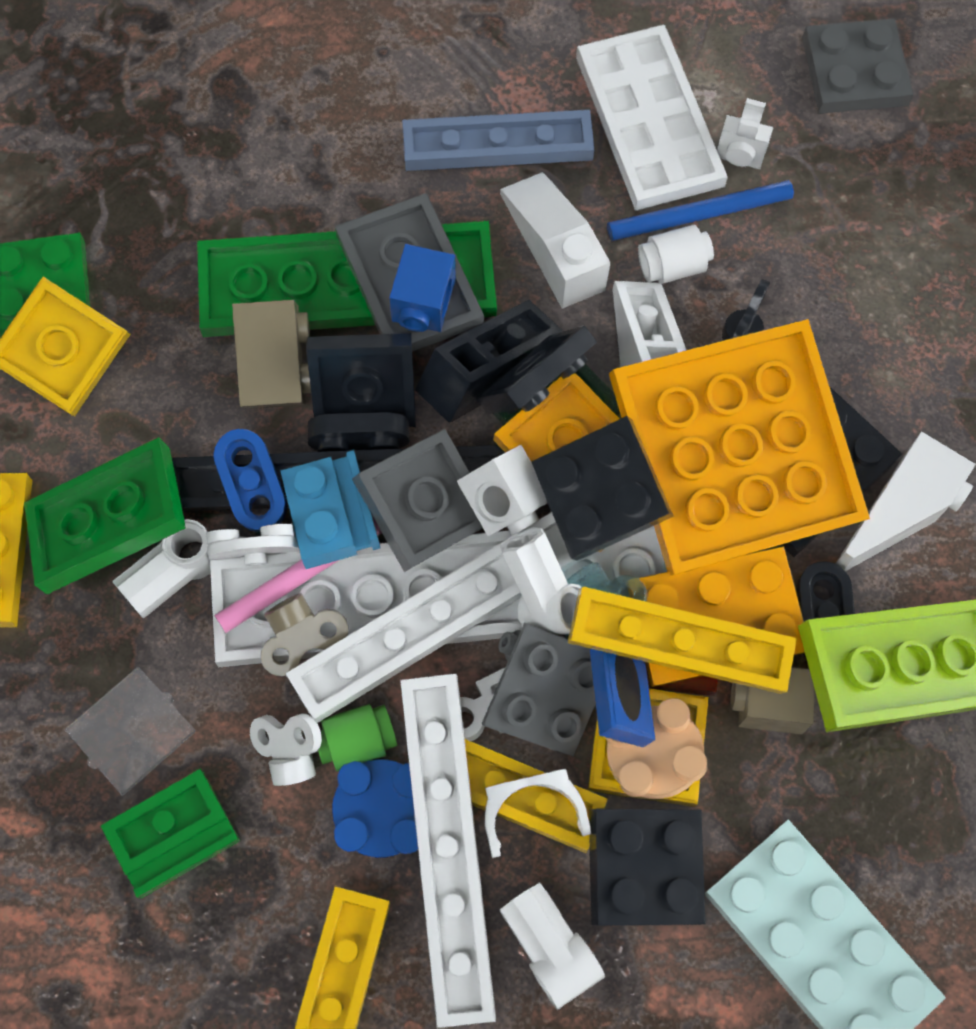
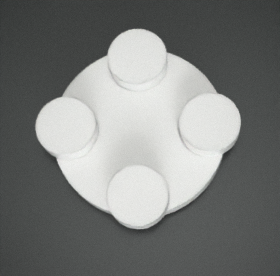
M292 524L263 526L260 528L261 536L258 537L239 536V530L235 529L215 530L206 533L207 554L211 560L244 557L245 566H258L267 564L266 555L298 552L300 550Z

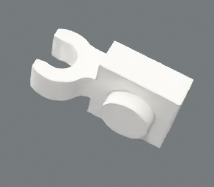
M747 98L741 118L727 115L717 148L720 159L727 160L736 166L761 168L773 127L760 124L766 103Z

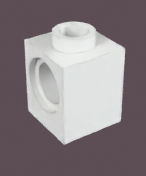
M522 445L498 456L457 480L459 487L487 536L505 527L508 528L511 535H514L537 522L539 518L535 510L548 503L533 465Z

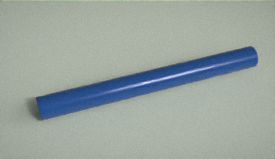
M787 180L608 222L607 231L611 241L793 199L794 190L791 181Z

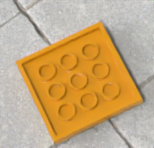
M809 319L613 369L609 373L621 417L628 416L633 420L674 517L654 525L665 566L671 576L870 519Z

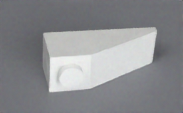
M543 172L500 189L501 197L562 309L606 290L611 262L589 223Z
M614 281L613 298L620 367L686 351L661 283Z
M921 431L868 511L870 519L861 522L835 564L847 571L936 522L948 507L957 511L973 488V485L966 482L976 464Z

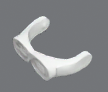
M566 769L486 788L488 800L485 810V829L492 858L501 856V843L497 839L495 831L497 812L510 795L525 787H547L564 795L575 808L578 819L577 826L582 836L591 835L584 802L575 786L569 780Z

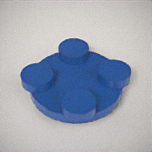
M382 759L364 763L354 761L343 765L338 773L339 785L334 794L332 815L336 827L334 831L336 844L346 852H358L372 858H388L401 853L412 854L418 850L409 763L403 765L395 761Z

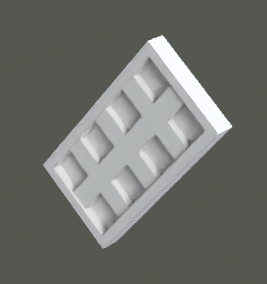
M665 25L577 47L576 58L635 211L725 187L728 176Z

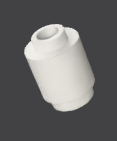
M696 225L650 236L647 243L638 246L639 262L647 282L658 280L659 283L664 284L706 272L708 261L714 258L710 236L706 231L700 232Z

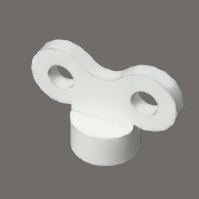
M301 713L289 718L286 725H282L270 715H264L253 720L250 726V738L258 753L266 757L272 756V760L268 764L274 786L299 783L316 775L312 753L317 752L322 740L319 726L314 718L308 714ZM301 730H302V731L304 732V734H305V740H304V738L302 737ZM265 731L267 732V734H268V736H269V740H268L267 737H266Z

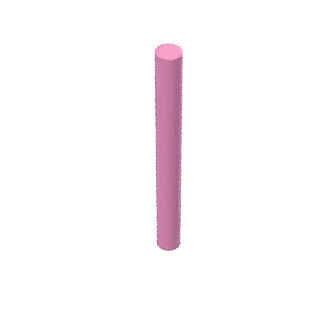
M373 518L374 525H375L376 532H377V536H378V535H380L382 532H381L379 526L377 525L375 519ZM301 559L214 616L224 632L227 633L338 561L306 569Z

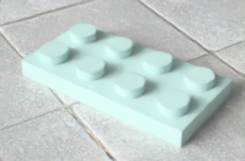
M789 819L705 892V896L819 1029H914L946 998Z

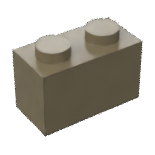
M295 300L232 304L240 407L244 409L306 405L305 394L311 393L308 363H303L301 343H307V337H310L307 312L299 313Z

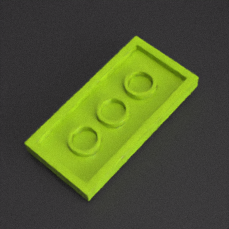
M976 599L809 619L798 625L826 733L976 710Z

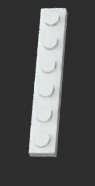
M552 512L513 535L516 536L527 529L542 527L562 572L584 559L575 561L570 558ZM505 541L287 672L286 675L316 723L518 600L522 594L500 549V546Z
M457 674L401 680L437 1028L494 1022L496 1020L458 676Z

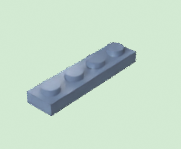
M590 110L402 120L406 171L593 161L594 157Z

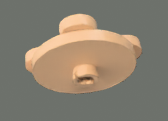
M667 699L659 706H651L656 740L642 748L606 738L608 741L607 758L610 770L626 794L633 797L640 796L650 799L668 798L683 792L694 781L701 779L705 775L707 759L704 754L702 736L697 726L690 720L689 707L679 699Z

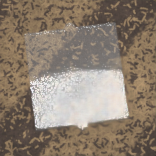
M139 667L135 668L65 729L89 757L87 765L92 769L98 768L122 796L128 793L197 732L173 706V696L168 692L162 693Z

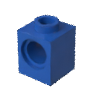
M405 244L389 297L391 320L393 322H397L402 327L415 332L427 330L441 332L456 279L454 254Z

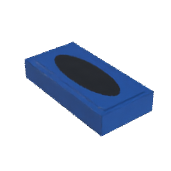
M590 649L599 736L642 748L655 741L645 661Z

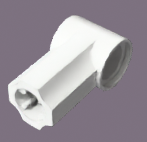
M185 519L186 529L163 539L160 544L112 581L143 619L188 582L202 579L211 573V559L208 558L207 530L198 521ZM190 542L202 543L201 550L191 558L179 557L181 549Z
M542 527L527 529L516 536L510 537L500 546V549L522 594L518 604V617L521 626L523 627L524 622L557 635L569 634L578 591L581 587L578 584L567 583Z
M541 883L524 891L500 909V913L532 963L529 966L535 978L557 1010L605 978L601 966L588 945L577 932L572 933L561 916L562 914Z

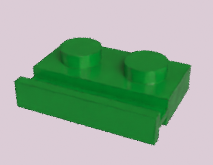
M201 769L100 825L122 870L133 886L136 897L139 899L146 897L240 842L228 816Z

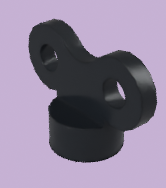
M762 278L747 309L736 310L728 316L722 330L723 341L764 331L763 321L756 313L771 282Z

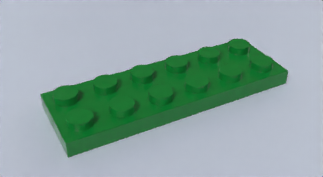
M489 221L441 224L484 317H496L497 302ZM336 231L197 241L199 329L202 337L234 335L232 304L295 300L299 313L307 312L309 330L375 325L336 237Z

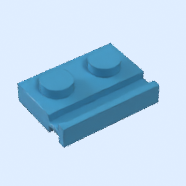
M354 450L346 452L347 457L332 460L331 457L281 470L301 559L306 569L358 555L357 551L372 547L373 550L381 548L372 514L352 478L360 473Z

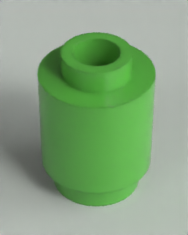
M370 704L326 717L321 721L323 730L320 731L322 741L318 749L322 765L333 762L336 772L343 765L354 761L364 763L386 756L385 750L397 746L394 730L385 705L372 708Z

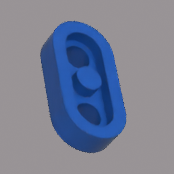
M235 429L227 432L218 440L215 446V465L235 518L246 529L260 533L261 527L280 524L283 521L287 511L286 497L263 440L256 433L246 429ZM242 450L250 451L252 453L251 462L245 467L236 466L235 456ZM259 498H266L270 502V508L264 515H255L252 512V505Z

